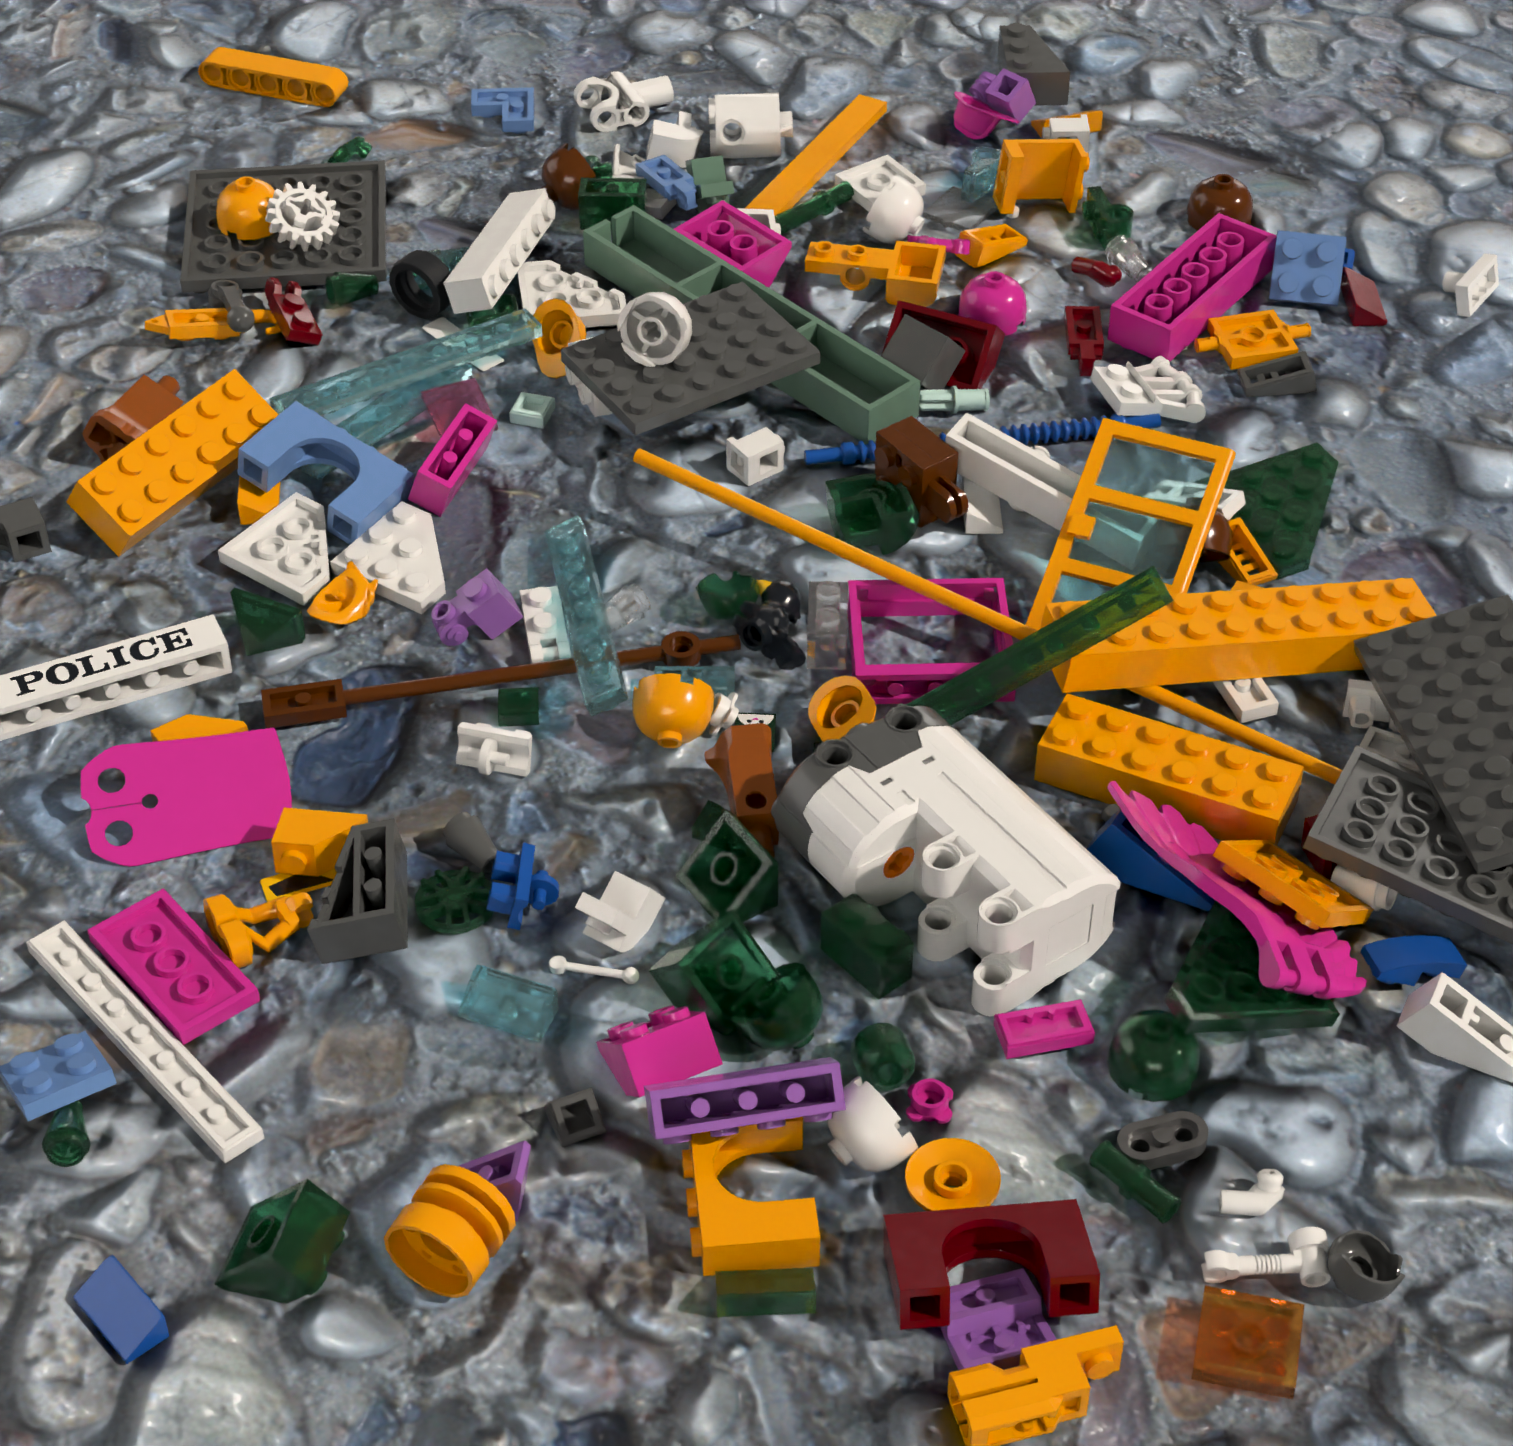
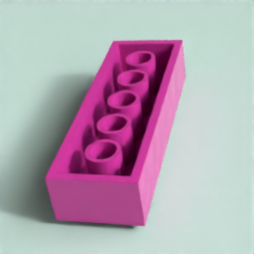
M1218 213L1111 305L1107 340L1121 345L1125 349L1147 356L1152 360L1157 356H1163L1167 360L1172 361L1207 329L1208 318L1222 316L1272 271L1276 235Z

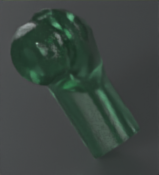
M589 155L585 158L596 177L591 179L594 185L600 184L601 179L610 180L612 178V164L610 162L600 163V159L595 155Z

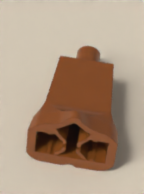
M144 374L113 405L100 409L91 416L82 435L88 446L98 455L101 463L182 406L184 401L175 396L180 389L177 380L166 375L161 377L156 383Z
M763 723L730 726L720 734L717 743L705 751V761L720 776L726 788L736 849L748 848L751 862L765 864L774 859V845H778L779 831L776 828L775 819L771 815L772 805L777 799L771 761L772 731L768 725Z

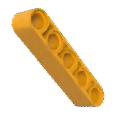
M226 47L215 48L198 67L200 78L206 84L213 87L321 107L332 106L347 89L349 83L345 73L335 67Z

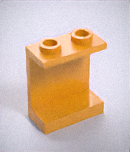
M1079 139L1003 140L992 196L1000 214H1013L1016 200L1062 199L1068 212L1075 213L1078 200H1081L1083 197L1082 180L1084 172H1087L1089 169V154L1085 152Z

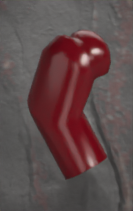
M1075 257L1071 263V269L1074 273L1086 275L1103 287H1113L1122 278V272L1118 266L1108 265L1103 261Z

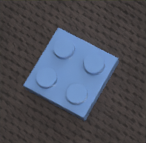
M1278 230L1269 300L1337 307L1347 237Z
M86 1031L78 1034L64 1035L58 1038L52 1045L35 1052L18 1054L9 1063L0 1066L3 1083L27 1121L117 1084L111 1066Z

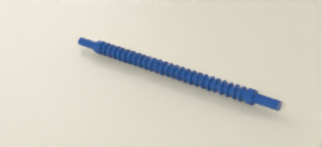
M1159 413L1128 417L1112 414L1109 418L1148 429L1161 427ZM1102 415L1100 420H1097L1095 416H1092L1090 421L1083 417L1080 422L1073 418L1070 423L1063 419L1060 424L1053 420L1050 425L1043 421L1040 426L1033 422L1030 427L1023 423L1020 425V428H1017L1015 425H1011L1010 429L1001 426L999 431L1024 445H1027L1028 441L1036 445L1038 440L1046 444L1048 439H1052L1056 443L1059 438L1066 442L1069 437L1076 441L1079 436L1086 440L1089 435H1092L1093 438L1096 437L1102 419L1107 417ZM941 432L939 434V438H941L944 442L946 439V435L944 432ZM870 439L868 444H864L860 440L858 445H854L853 442H842L840 447L805 450V464L842 461L843 465L854 464L858 459L861 463H864L866 458L874 462L876 443Z

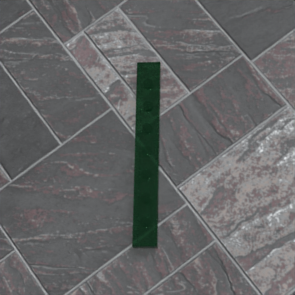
M1152 566L907 705L930 707L950 725H953L1171 603L1173 599L1155 566Z

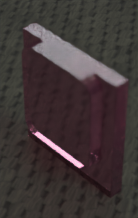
M475 378L421 391V398L440 438L465 403L494 418ZM496 423V426H495L494 431L498 430V425H497V423Z

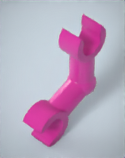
M907 235V242L945 245L946 253L969 254L970 241L968 239H938L926 235Z

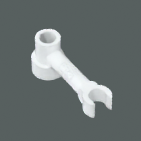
M1304 1227L1293 1231L1288 1236L1290 1254L1238 1256L1234 1252L1227 1253L1222 1250L1207 1251L1204 1253L1206 1263L1201 1264L1204 1282L1221 1283L1227 1280H1234L1239 1276L1263 1275L1264 1273L1266 1275L1269 1273H1299L1302 1285L1306 1287L1323 1286L1331 1279L1326 1258L1330 1249L1326 1231L1319 1227Z

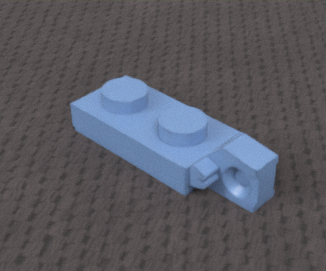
M666 155L635 164L636 175L644 177V181L664 198H667L669 201L676 199L679 207L686 211L698 207L695 196L697 190L693 177Z

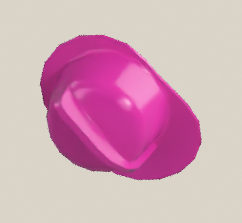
M957 91L954 93L955 98L958 99L954 112V126L968 138L973 140L984 139L989 136L1001 119L1019 123V120L995 111L975 97Z

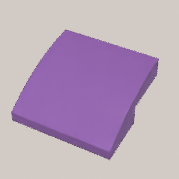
M1024 1268L950 1286V1326H941V1330L958 1370L991 1363L1003 1370L1017 1367L1020 1362L1021 1348L1057 1340L1042 1315L1041 1297Z

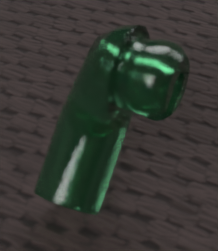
M357 136L339 146L328 159V163L348 162L355 153L364 159L371 152L372 144L365 141V137Z

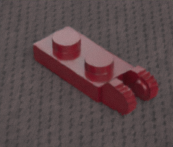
M269 277L265 285V296H267L268 306L285 339L319 345L323 334L304 298H301L302 289L299 283L289 281L285 288V295H282V284L278 278Z

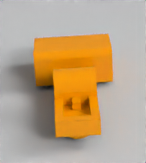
M810 241L805 258V272L840 275V281L843 286L853 291L865 289L871 278L886 280L887 303L897 305L898 300L927 307L935 301L946 257V246L896 241L894 250L871 248L860 244L851 246L833 244L829 241Z

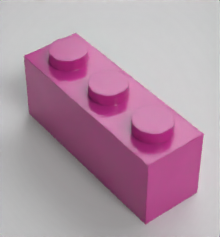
M465 403L419 468L408 500L441 517L486 451L498 420Z

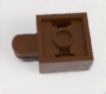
M913 416L876 431V449L874 452L875 479L873 485L874 491L881 498L888 501L902 516L907 517L919 528L938 519L949 523L967 513L969 505L966 493L957 486L958 452Z

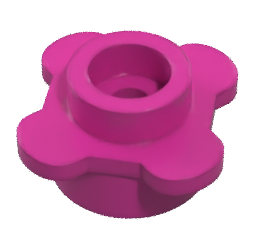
M923 1079L908 1088L907 1095L911 1098V1105L907 1107L906 1115L911 1121H936L939 1124H945L952 1119L949 1101L953 1099V1090L943 1082L936 1079Z

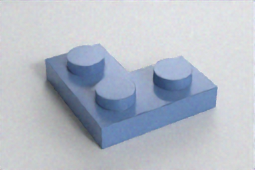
M534 87L472 89V116H481L483 118L502 116L503 132L522 134L527 131H534Z

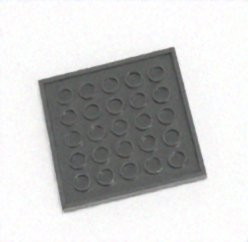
M385 160L190 171L180 277L182 293H205L211 287V284L217 280L234 281L241 290L265 289L269 277L278 278L282 287H286L289 281L298 282L301 288L310 285L329 284L339 286L345 283L373 284L387 281ZM245 176L262 180L270 184L274 190L279 189L281 191L284 190L286 183H289L293 189L297 188L298 182H302L305 189H309L314 184L316 185L315 192L320 194L323 191H327L326 200L336 201L334 210L340 212L337 233L333 235L330 244L322 242L320 250L315 249L313 245H309L307 252H304L299 244H296L294 249H290V241L288 240L279 243L277 241L279 237L278 232L256 240H239L236 233L227 231V236L218 228L216 213L219 194L228 184Z

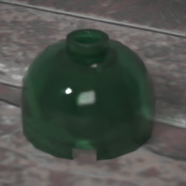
M794 962L775 968L780 975L767 982L764 976L755 980L741 993L732 1007L736 1018L731 1017L741 1034L751 1044L767 1051L802 1048L814 1037V1030L819 1025L824 1009L822 994L805 965Z
M1160 1009L1142 1010L1130 1015L1116 1028L1108 1052L1107 1064L1109 1073L1117 1086L1126 1093L1129 1092L1130 1088L1135 1092L1142 1093V1100L1150 1102L1171 1101L1185 1095L1191 1089L1192 1082L1196 1079L1201 1060L1200 1046L1196 1034L1181 1017Z

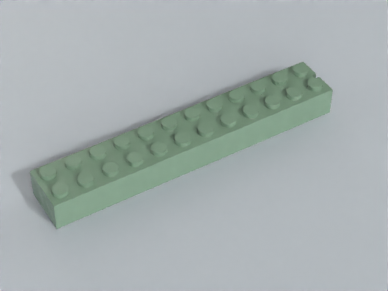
M635 205L611 216V222L605 219L583 230L585 265L634 297L648 292H665L676 297L684 304L700 296L727 288L732 284L744 282L820 351V364L770 384L856 439L863 441L864 444H868L870 439L874 442L876 441V431L907 417L913 416L916 418L919 416L920 380ZM611 225H612V243H611Z

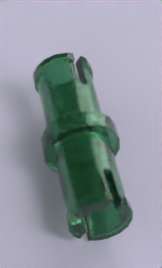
M1108 1140L1102 1142L1092 1153L1089 1165L1096 1168L1119 1187V1194L1125 1199L1130 1200L1133 1198L1158 1218V1221L1162 1224L1168 1222L1175 1215L1181 1205V1198L1175 1196L1151 1177V1170L1144 1164L1136 1165Z

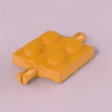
M1274 309L1208 318L1207 331L1211 337L1195 338L1194 348L1196 353L1216 350L1222 354L1231 370L1240 369L1298 353L1299 349L1293 339L1309 338L1311 336V327L1309 323L1290 326L1279 319Z

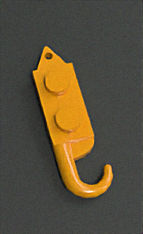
M226 308L165 310L164 315L145 321V330L169 335V339L191 341L194 338L224 340L229 337H240L239 332L233 331L228 326V312ZM251 309L255 316L254 323L275 324V326L265 329L266 334L282 332L271 310Z

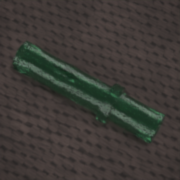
M842 181L827 190L820 189L814 192L808 200L776 215L775 222L780 224L781 235L819 215L826 216L831 214L835 207L852 200L854 190L849 182Z

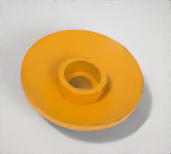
M942 1138L922 1145L912 1154L906 1165L905 1184L911 1198L925 1211L990 1206L996 1199L1000 1190L1001 1173L996 1160L980 1145L959 1138Z

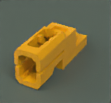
M1117 1325L1021 1348L1020 1362L1017 1367L1003 1370L991 1363L949 1372L947 1395L957 1425L962 1424L959 1430L965 1446H1000L1052 1433L1058 1423L1086 1416L1091 1388L1087 1378L1093 1380L1102 1379L1112 1372L1120 1370L1124 1340Z

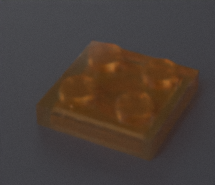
M1205 1285L1191 1380L1293 1399L1296 1389L1305 1304Z

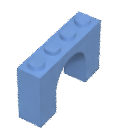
M297 401L293 402L238 450L237 474L266 493L290 472L303 465L315 463L328 464L346 472L354 482L328 505L326 530L349 545L401 501L407 503L413 486L414 474L403 465L392 461L379 453L374 447L368 446L350 435L343 428L337 427L314 410L308 409Z

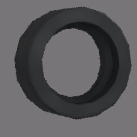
M415 250L408 253L392 267L389 273V284L392 293L398 303L408 313L422 319H431L451 305L444 286V282L451 272L437 256L428 251ZM412 272L419 275L427 283L433 297L427 295L418 286Z

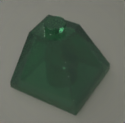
M733 909L728 910L677 943L649 970L650 974L676 1008L688 1006L689 1011L705 1012L710 1028L722 1035L730 1034L783 981Z

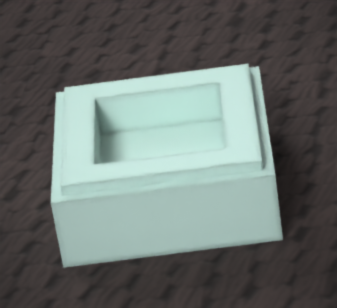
M521 392L509 412L510 423L544 429L555 410V398Z

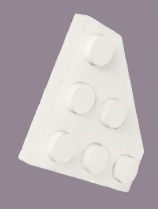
M551 260L524 262L517 272L525 333L531 332V321L536 309L543 302L550 299L564 300L571 305L576 316L581 318L585 328L617 326L620 313L627 305L623 292L614 288L608 292L599 288L596 280L578 272L572 275L561 271L560 264Z
M295 492L218 550L219 561L305 606L330 582L324 506Z
M403 501L330 561L332 574L337 576L346 570L348 562L353 561L369 583L374 579L378 580L376 594L420 614L427 611L446 594L432 515Z

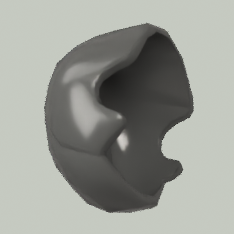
M1350 1230L1338 1236L1330 1246L1327 1260L1329 1273L1336 1287L1352 1299L1366 1302L1382 1300L1389 1296L1405 1278V1275L1400 1273L1402 1257L1398 1254H1391L1386 1244L1368 1231Z

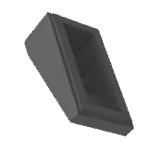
M1306 351L1237 369V375L1246 397L1305 394L1317 391L1315 373ZM1258 379V382L1252 384L1251 380Z

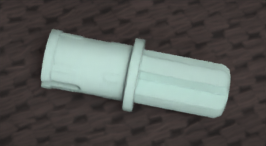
M951 386L950 389L920 390V411H950L951 414H957L958 411L989 410L990 395L988 388L958 389L957 386Z

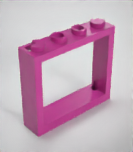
M1004 578L926 579L1009 617ZM848 580L847 616L852 677H856L864 684L874 699L875 704L1015 701L1017 667L1012 635L993 628L997 662L865 665L861 617L965 614L891 580Z

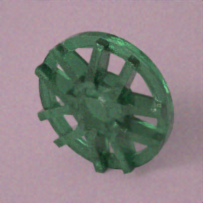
M464 866L462 870L444 872L438 869L434 871V876L427 880L425 878L421 880V886L415 896V910L420 921L432 930L449 934L468 932L483 925L494 913V911L486 910L487 903L482 902L488 900L491 887L490 881L485 878L483 872L479 874L472 872L468 866ZM466 880H471L467 885H464ZM440 883L443 886V888L437 886L436 884ZM468 913H478L480 915L470 920ZM446 916V924L434 919ZM463 916L464 923L452 924V918Z

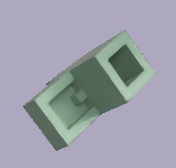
M723 155L686 160L687 173L693 177L697 190L695 196L698 207L695 210L703 212L721 200L729 204L728 195L734 194L733 180L726 181Z

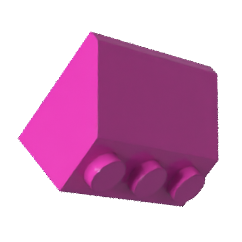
M723 200L674 228L675 231L770 288L792 248V241Z

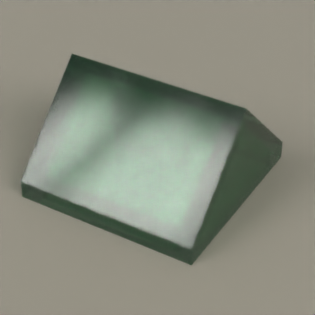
M725 810L675 876L721 929L729 930L778 906L779 863L731 811Z

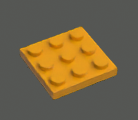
M1223 840L1212 855L1224 863L1222 869L1227 874L1243 882L1247 879L1260 887L1258 893L1263 898L1279 906L1285 903L1297 911L1294 917L1299 922L1314 930H1318L1319 927L1333 928L1365 924L1374 910L1269 840Z

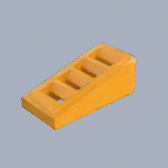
M1007 224L960 231L958 239H968L970 241L969 254L955 255L971 267L978 268L1026 246L1028 239Z
M1241 517L1229 520L1233 544L1230 558L1218 563L1236 581L1260 585L1275 580L1278 573ZM1240 551L1242 554L1236 555L1235 552ZM1247 560L1250 562V564L1246 565L1241 564V562ZM1256 569L1260 572L1250 576L1247 573Z

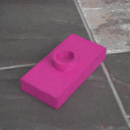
M1081 999L994 1015V1028L1006 1059L1094 1043L1095 1032Z

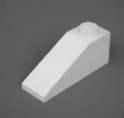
M1443 972L1409 994L1396 1025L1399 1029L1434 1055L1513 1083L1512 1025Z

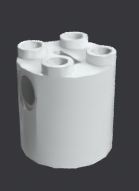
M779 93L715 95V98H709V124H716V130H710L711 156L723 155V159L781 157L780 137H793L792 111L780 112ZM736 123L739 127L729 130L725 128V125Z

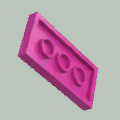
M164 888L87 930L90 942L183 1045L260 1001L257 987Z

